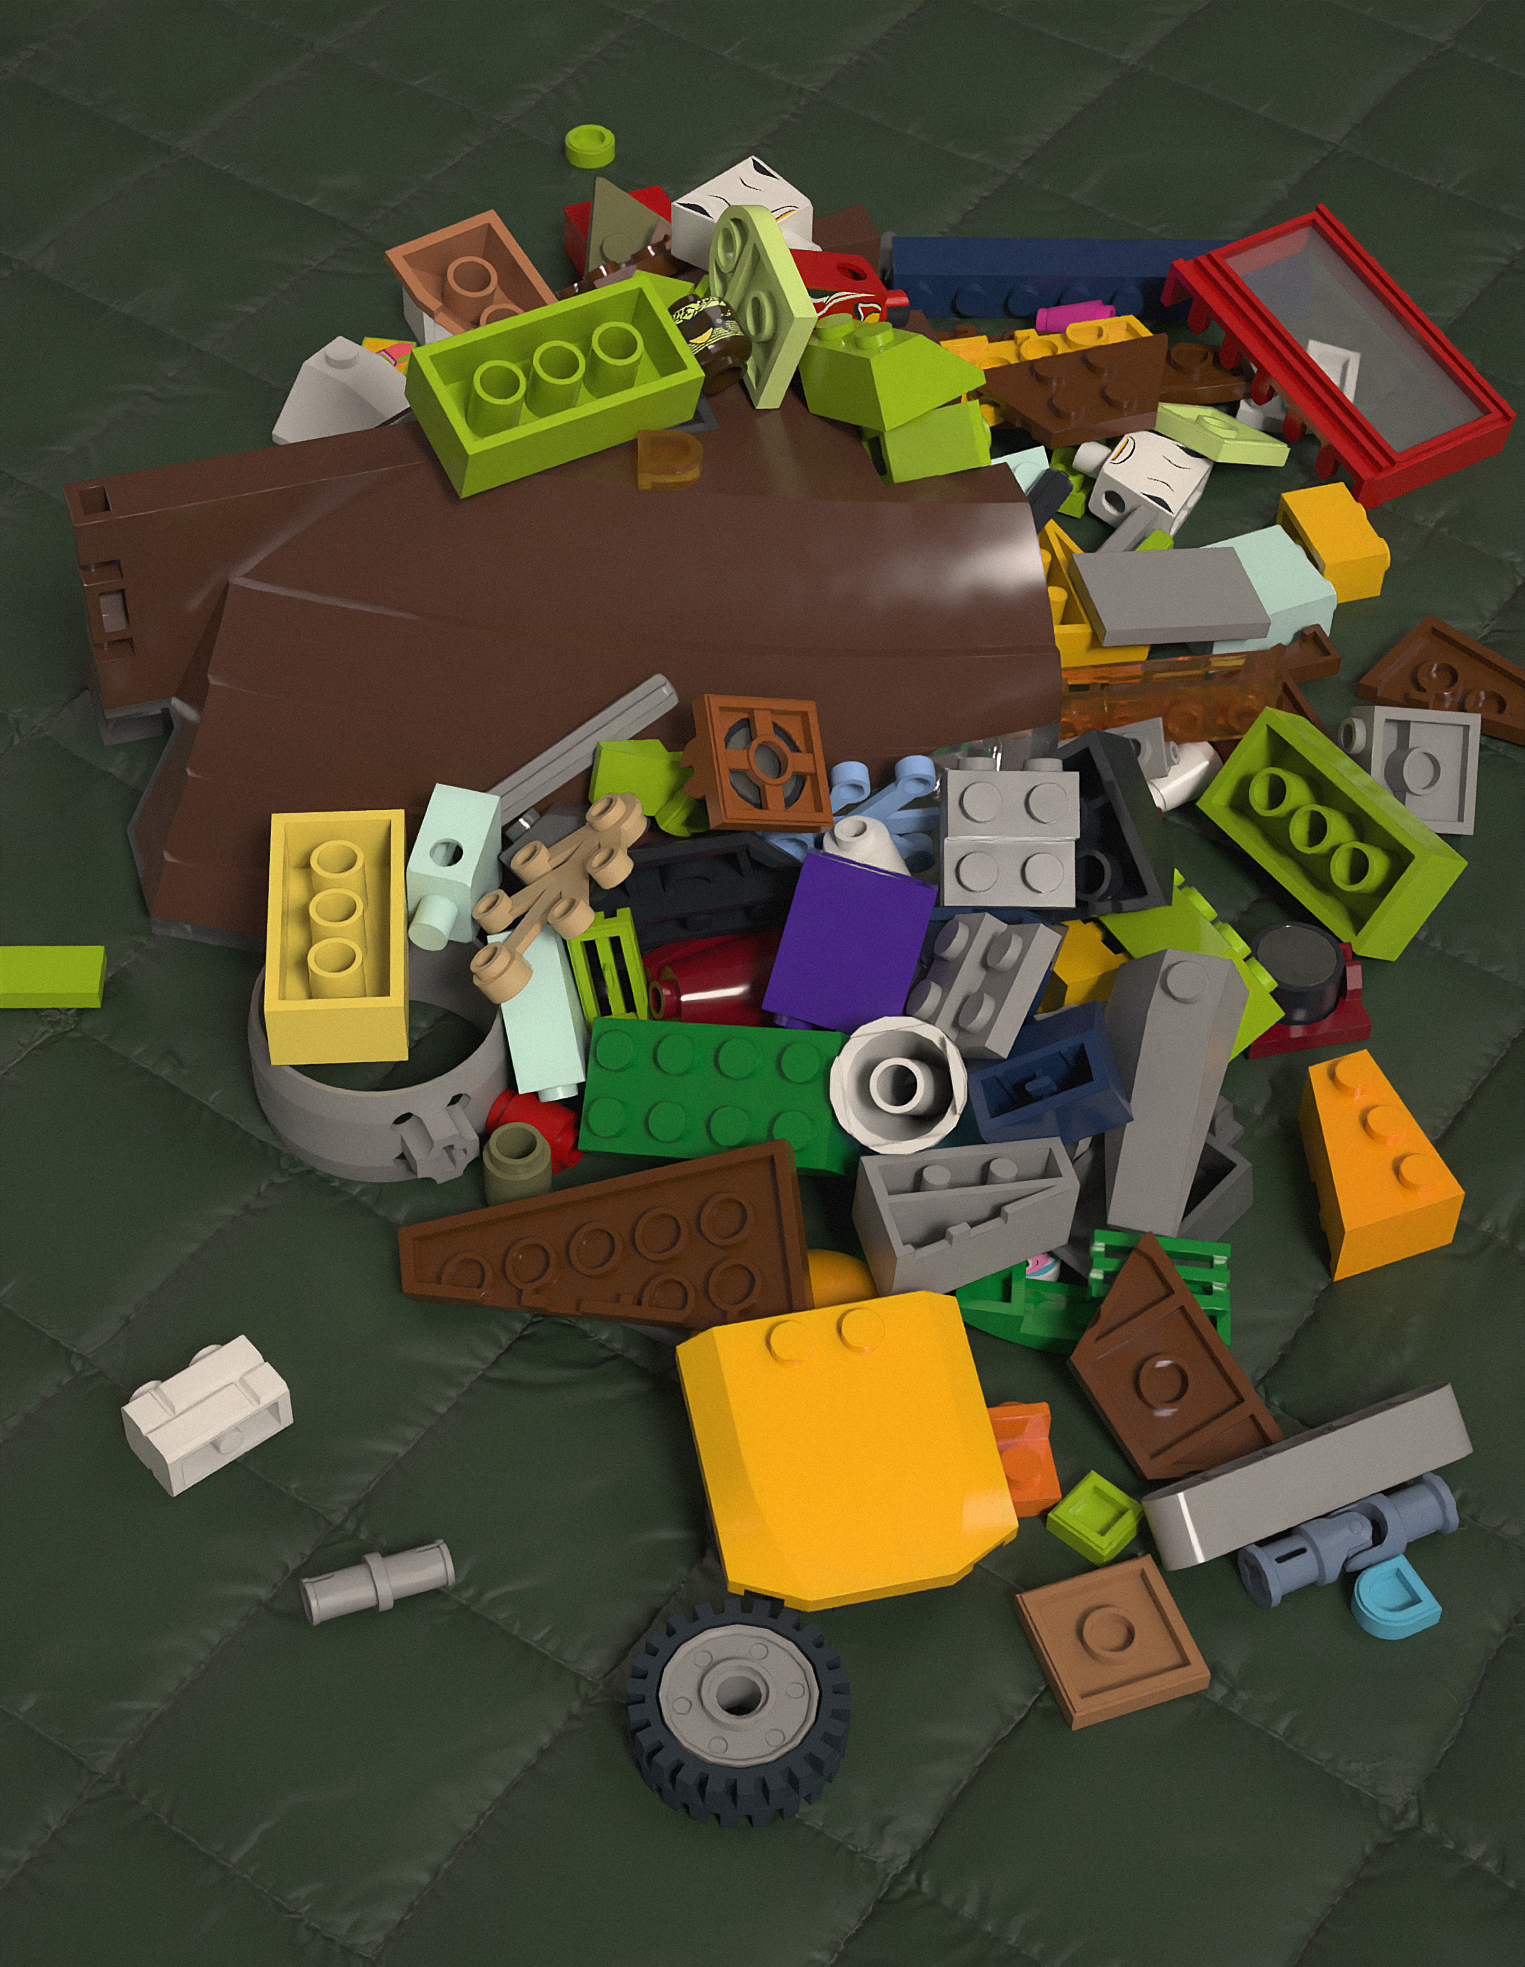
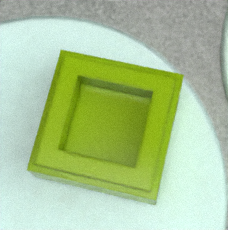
M1092 1470L1048 1514L1046 1529L1101 1569L1105 1568L1146 1526L1147 1517L1141 1504Z

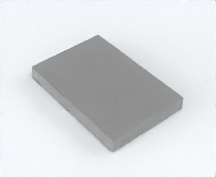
M1234 547L1071 554L1067 570L1103 647L1267 638L1271 620Z

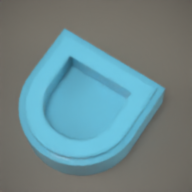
M1402 1553L1365 1569L1356 1580L1351 1598V1611L1356 1622L1369 1634L1387 1640L1402 1639L1437 1624L1442 1612L1441 1606Z

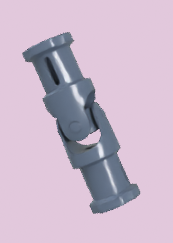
M1430 1471L1415 1478L1413 1486L1388 1496L1374 1493L1331 1512L1326 1518L1305 1521L1292 1528L1291 1536L1260 1548L1255 1544H1249L1242 1547L1238 1551L1237 1557L1242 1581L1257 1605H1261L1265 1610L1271 1609L1280 1604L1282 1595L1311 1583L1320 1588L1331 1584L1337 1580L1340 1571L1354 1572L1403 1553L1406 1550L1407 1543L1436 1532L1441 1536L1453 1533L1458 1529L1459 1525L1456 1502L1443 1479Z

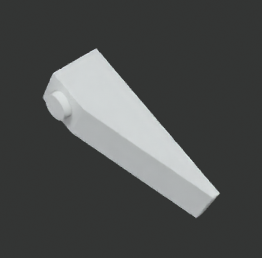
M339 336L303 363L273 429V442L283 445L375 428L410 407L404 395L407 377L382 356Z

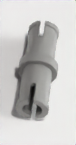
M439 1539L431 1544L383 1558L378 1552L363 1555L361 1564L310 1579L308 1577L300 1579L299 1587L306 1616L311 1626L320 1624L321 1621L373 1607L377 1613L392 1609L393 1600L441 1586L448 1587L454 1585L455 1573L447 1545L443 1542V1539Z

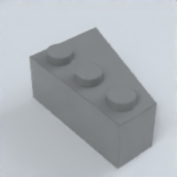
M1060 1136L925 1150L912 1155L884 1154L865 1156L860 1158L851 1216L880 1298L922 1290L944 1294L1067 1244L1080 1183Z

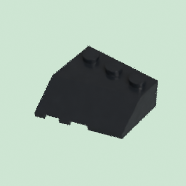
M1094 728L1042 757L1062 760L1063 772H1079L1080 838L1075 841V908L1072 910L1029 911L1057 922H1065L1172 906L1176 852L1129 738Z

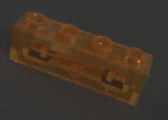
M1277 649L1061 668V723L1038 727L1036 730L1040 755L1050 753V743L1082 736L1094 728L1103 731L1157 717L1162 718L1165 742L1174 741L1176 744L1241 739L1246 735L1265 706L1283 710ZM1241 669L1238 678L1225 679L1222 671H1216L1213 674L1212 680H1206V671ZM1108 680L1109 686H1105L1104 689L1100 690L1101 684L1093 681ZM1091 682L1089 691L1070 692L1069 684Z

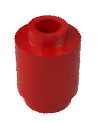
M507 1088L497 1097L489 1111L486 1120V1133L489 1136L500 1126L512 1122L527 1123L540 1131L551 1149L552 1175L559 1174L566 1167L569 1169L575 1167L585 1153L578 1150L582 1115L554 1101L539 1102L538 1093L536 1092L519 1094L518 1090Z

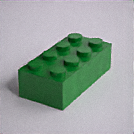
M594 1017L578 1150L611 1160L672 1165L786 1138L794 1147L797 1175L856 1180L860 1142L839 1123L830 1099V1070L836 1056L840 1055L851 1037L842 1032Z

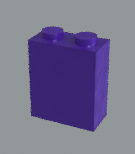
M810 847L805 856L762 1009L775 1012L773 1022L789 1029L812 1030L813 1025L816 1024L840 1031L849 1036L861 1026L880 1018L901 1016L936 900L939 884Z

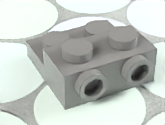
M1350 706V718H1345L1338 730L1339 748L1434 833L1473 835L1481 714L1387 706Z
M969 757L958 759L957 770H947L939 778L940 907H973V909L1072 910L1075 908V841L1080 838L1079 772H1063L1062 760L1054 758L1024 760L1023 771H997V759Z
M987 912L955 915L954 919L943 927L936 939L934 946L935 960L926 979L921 981L910 995L906 1015L927 1021L941 1029L954 1042L963 1058L1006 1059L1062 936L1041 923L1007 925Z

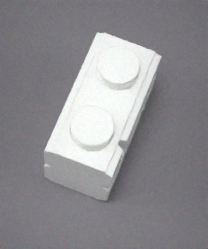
M244 1335L237 1337L224 1346L215 1344L202 1349L192 1359L188 1368L165 1382L151 1381L144 1384L132 1395L129 1403L121 1408L126 1437L131 1449L144 1465L152 1470L154 1477L171 1497L180 1494L294 1423L290 1393L286 1382L268 1362H264L262 1355Z

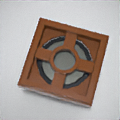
M703 694L692 701L697 737L687 743L679 760V767L689 768L690 779L682 787L683 793L695 798L704 813L709 817L710 829L822 834L835 827L815 701Z

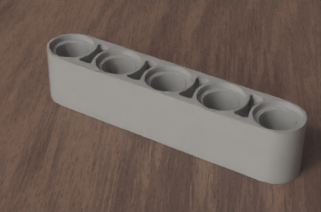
M1448 1381L1438 1382L1402 1393L1159 1489L1143 1497L1141 1503L1163 1567L1166 1571H1172L1206 1562L1461 1459L1472 1453L1474 1449L1451 1383Z

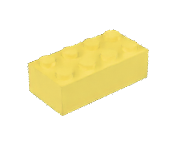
M404 809L272 814L264 1015L271 1066L408 1060L409 919L406 872L409 861Z

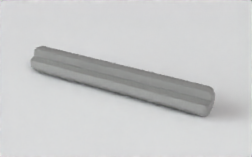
M661 673L653 674L484 792L500 796L501 828L592 766L595 760L598 741L629 740L677 707L679 697L670 681Z

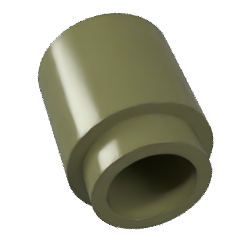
M523 1122L507 1123L497 1128L483 1150L485 1196L488 1206L491 1207L553 1192L551 1149L540 1131L534 1126Z

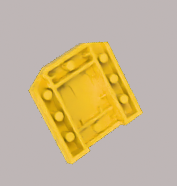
M926 1290L712 1327L676 1346L675 1360L728 1592L744 1596L745 1589L784 1599L785 1607L813 1612L954 1585L973 1570L974 1564L1001 1543L1004 1547L1016 1538L1019 1524L956 1297Z

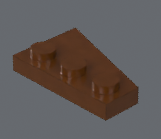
M1431 614L1424 618L1358 682L1357 698L1388 707L1481 714L1480 733L1525 745V670Z

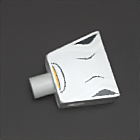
M755 156L749 157L671 203V254L706 271H709L710 246L716 223L723 211L731 205L765 206L774 215L788 248L822 251L818 245L812 242L813 207L810 200Z
M1143 430L1126 434L1114 451L1095 441L1082 443L1074 458L1072 468L1096 479L1088 503L1093 514L1118 529L1136 508L1143 505L1158 512L1157 521L1152 528L1174 537L1201 498L1215 461L1181 443Z

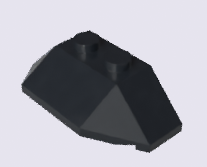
M713 830L706 833L703 837L676 842L653 840L642 844L639 848L627 850V855L633 861V868L621 883L610 889H603L595 879L589 886V906L594 912L604 911L605 919L617 917V909L630 907L639 950L786 925L804 862L755 831ZM620 936L610 937L613 954L623 953ZM595 939L583 941L587 959L599 957Z

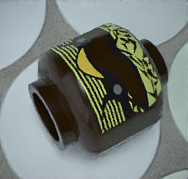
M690 294L678 299L668 308L670 315L705 374L701 389L704 393L715 394L722 392L736 384L748 370L747 362L752 354V341L734 309L726 300L715 296L700 298L697 294Z

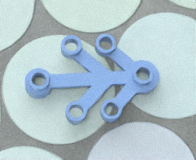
M912 755L901 759L895 765L896 781L847 815L835 816L833 820L834 825L846 817L855 815L879 820L886 826L909 872L921 873L929 870L935 864L933 841L926 834L913 832L940 830V807L897 811L914 798L928 795L937 785L933 761L926 756ZM847 761L835 765L830 770L829 794L833 814L846 804L860 802L869 796L871 792L868 768L864 764ZM755 831L801 861L805 860L806 853L810 847L819 850L823 849V839L826 832L817 834ZM910 833V834H906V835H904V836H902V837L896 835V834Z

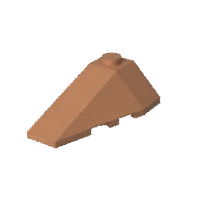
M494 209L389 249L384 254L385 262L416 307L453 336L558 302L553 292Z

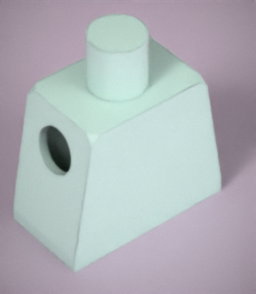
M436 783L406 872L408 934L411 941L420 948L438 951L446 946L448 940L461 943H469L475 940L481 925L473 918V909L485 895L499 889L502 882V860L499 858L502 853L500 796ZM456 845H459L463 850V856L458 863H453L452 855Z

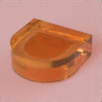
M638 430V490H680L692 486L701 478L703 474V447L695 437L677 430Z

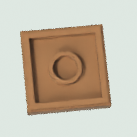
M1150 1554L1015 1595V1613L1071 1731L1206 1689L1209 1686L1211 1674Z

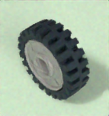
M740 1597L724 1598L723 1611L716 1614L710 1601L696 1604L693 1608L691 1621H688L681 1611L667 1620L666 1635L656 1629L646 1640L645 1654L638 1652L634 1660L631 1678L628 1680L626 1699V1723L631 1756L636 1769L642 1767L643 1781L654 1793L662 1788L663 1802L676 1812L684 1803L688 1804L690 1819L706 1824L712 1812L720 1814L721 1828L738 1829L739 1816L750 1815L752 1827L755 1828L769 1825L771 1811L778 1810L782 1819L785 1820L798 1814L802 1798L811 1805L822 1795L824 1782L832 1783L839 1771L841 1758L845 1756L851 1720L850 1682L846 1667L841 1668L840 1654L832 1642L824 1646L823 1631L812 1621L801 1629L799 1613L792 1609L784 1607L778 1618L771 1614V1602L756 1598L752 1612H741ZM742 1707L752 1712L747 1715L736 1716L730 1715L725 1711L729 1708Z

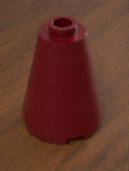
M785 925L757 931L663 966L658 972L657 980L652 981L649 987V1005L654 1018L668 1022L789 1029L773 1022L775 1012L762 1009ZM816 1024L812 1028L814 1031H835Z

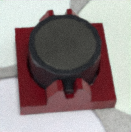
M1279 922L1265 927L1253 937L1251 945L1248 946L1252 952L1243 961L1246 962L1252 956L1255 957L1275 980L1278 986L1269 994L1285 1015L1244 1049L1248 1060L1369 1039L1372 1022L1360 999L1362 992L1361 963L1359 960L1351 961V942L1338 944L1337 940L1329 932L1327 933L1317 926L1302 922Z

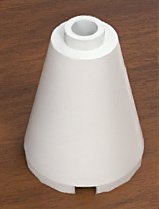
M908 1016L883 1017L857 1029L850 1036V1040L846 1043L840 1055L836 1056L830 1070V1099L839 1123L860 1143L881 1154L912 1155L928 1150L944 1140L960 1120L968 1096L966 1066L954 1042L947 1034L933 1024Z

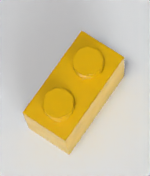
M1339 482L1281 493L1276 525L1279 524L1292 541L1303 548L1307 559L1323 578L1328 579L1332 583L1337 593V604L1380 596L1384 573L1390 567L1389 548L1386 541L1378 537L1367 520L1364 507L1361 503L1354 500L1345 484Z

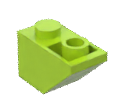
M978 399L933 409L888 432L867 427L855 429L884 485L935 475L940 476L992 464L989 453L991 445L990 427L985 417L981 414Z

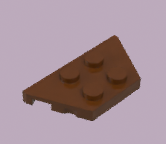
M1166 333L984 369L986 384L967 393L975 400L986 395L1001 405L1000 416L1016 427L1028 430L1032 438L1050 450L1153 429L1156 427L1168 336Z
M1152 1231L1143 1235L1136 1243L1066 1361L1067 1366L1142 1483L1185 1480L1286 1440V1437Z

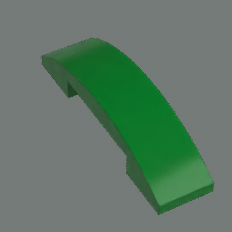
M1026 1261L954 1289V1297L957 1298L962 1320L1010 1342L1070 1356L1100 1305L1087 1303V1286L1026 1278ZM1186 1283L1191 1293L1209 1295L1210 1286ZM1226 1289V1297H1229V1311L1223 1317L1206 1316L1229 1350L1231 1346L1230 1289Z

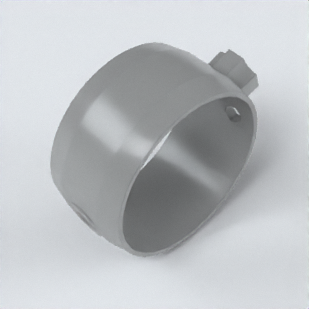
M409 937V1000L434 1004L457 1013L475 1025L486 1036V1039L467 1060L453 1070L426 1083L398 1090L380 1092L346 1090L310 1079L289 1065L271 1066L264 1015L266 964L264 965L256 980L252 994L248 1019L249 1050L257 1097L271 1128L288 1150L314 1168L354 1181L396 1182L431 1177L435 1179L437 1184L463 1175L466 1165L480 1156L479 1146L489 1137L486 1133V1120L493 1103L504 1090L512 1088L515 1076L501 1004H493L473 982L474 973L470 969L471 962L475 955L485 947L478 938L469 943L448 940L443 949L430 951L420 948ZM463 1094L458 1103L447 1106L454 1095ZM407 1112L413 1114L406 1122L399 1125L393 1124L394 1120L400 1115ZM403 1152L407 1160L396 1159V1157Z

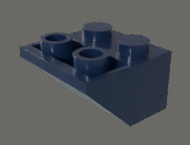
M1097 999L1021 1027L1006 1059L969 1058L968 1089L981 1137L987 1144L1060 1136L1063 1145L1066 1146L1134 1121L1101 1005Z

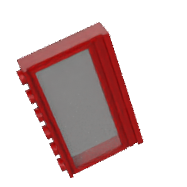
M1323 203L1316 205L1315 210L1197 256L1191 260L1185 261L1183 258L1171 262L1160 299L1161 302L1168 307L1194 297L1188 316V325L1191 331L1195 334L1207 331L1212 319L1225 332L1219 352V360L1222 366L1227 370L1239 366L1243 354L1257 369L1250 390L1254 403L1261 406L1271 402L1276 390L1289 405L1282 426L1285 438L1289 442L1300 440L1304 437L1308 427L1322 442L1315 461V470L1318 476L1322 479H1327L1336 475L1341 464L1355 480L1350 494L1356 502L1362 504L1365 511L1502 451L1517 417L1515 411Z

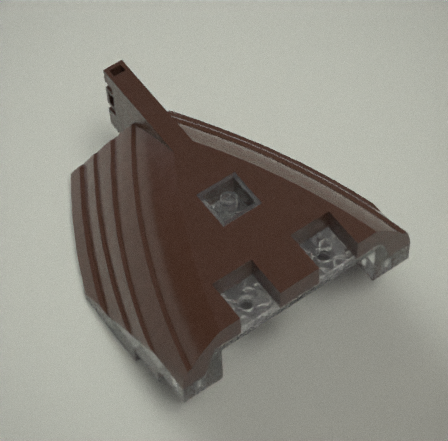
M862 203L812 221V242L818 245L822 252L859 255L867 259L879 277L881 237ZM695 267L672 278L694 283L695 291L703 276L709 275V271ZM921 309L910 311L907 325L904 328H896L922 334L941 346ZM743 377L736 384L719 393L706 394L701 390L692 420L460 499L411 407L406 408L371 429L62 484L68 522L74 541L73 551L82 604L87 619L85 623L91 657L84 665L83 671L95 721L99 725L104 747L164 735L161 711L170 710L174 724L171 737L127 827L152 932L266 954L272 814L404 809L409 861L436 783L484 793L653 674L661 673L673 685L679 697V704L629 740L659 739L668 752L684 751L687 743L697 737L692 701L703 694L815 701L828 787H830L829 772L839 763L847 761L860 762L868 768L871 787L869 796L860 802L846 804L834 813L833 817L847 815L896 781L895 765L901 759L912 755L926 756L933 761L937 785L928 795L914 798L897 811L932 808L935 803H939V778L947 770H957L958 759L969 757L997 759V771H1019L1023 768L1024 760L1042 758L1058 749L1062 708L1061 654L1055 642L1046 576L1030 502L1007 462L884 485L855 430L863 426L809 413L802 382L788 386L779 408L755 409ZM962 395L935 409L961 403ZM593 765L538 802L533 808L541 814L554 802L591 804L588 795ZM654 817L648 831L629 846L627 850L639 848L642 844L653 840L676 842L699 838L713 830L690 832L691 836L681 837L662 830ZM515 818L513 821H511L510 823L501 828L502 851L504 850L506 845L511 841L504 834V831L517 818ZM932 831L913 832L926 834L932 839ZM903 833V834H896V835L902 837V836H904V835H906V834H910V833ZM456 845L452 855L453 863H458L463 856V850L459 845ZM502 862V882L499 889L503 890L508 897H511L526 888V886ZM481 926L477 935L487 937L488 933ZM659 947L640 950L641 958ZM624 953L618 954L617 969L627 970Z

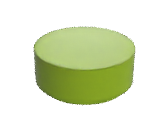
M599 125L578 126L566 135V158L571 164L580 168L595 169L606 166L615 157V137L611 131Z

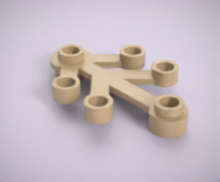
M627 792L619 795L616 793L604 795L588 810L585 826L548 849L541 841H533L522 847L513 857L511 868L529 886L510 898L503 890H494L485 895L476 904L472 916L488 934L501 932L514 919L529 911L504 944L496 941L486 945L475 955L471 962L470 969L474 973V984L493 1004H501L512 999L530 981L533 969L531 964L522 955L547 922L565 940L579 936L591 925L595 912L589 906V874L603 889L615 887L630 874L633 868V861L627 855V848L642 835L647 825V819L642 814V802L635 794Z

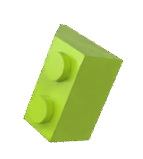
M848 313L833 314L818 320L815 324L816 330L812 331L798 363L809 413L882 432L893 430L986 384L983 370L922 334L892 328V324L889 322L868 323L854 320L853 316Z

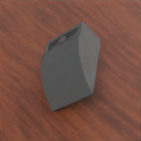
M1218 1096L1176 1238L1216 1242L1253 1205L1252 1163L1231 1147L1244 1134V1127L1233 1120V1104L1222 1096ZM1104 1134L1072 1165L1080 1183V1189L1068 1243L1050 1250L1087 1279L1091 1233L1095 1229L1131 1233L1112 1229L1107 1224ZM1105 1252V1257L1127 1260L1130 1255ZM1170 1259L1173 1265L1191 1266L1196 1262ZM1104 1275L1103 1284L1112 1285L1117 1276Z

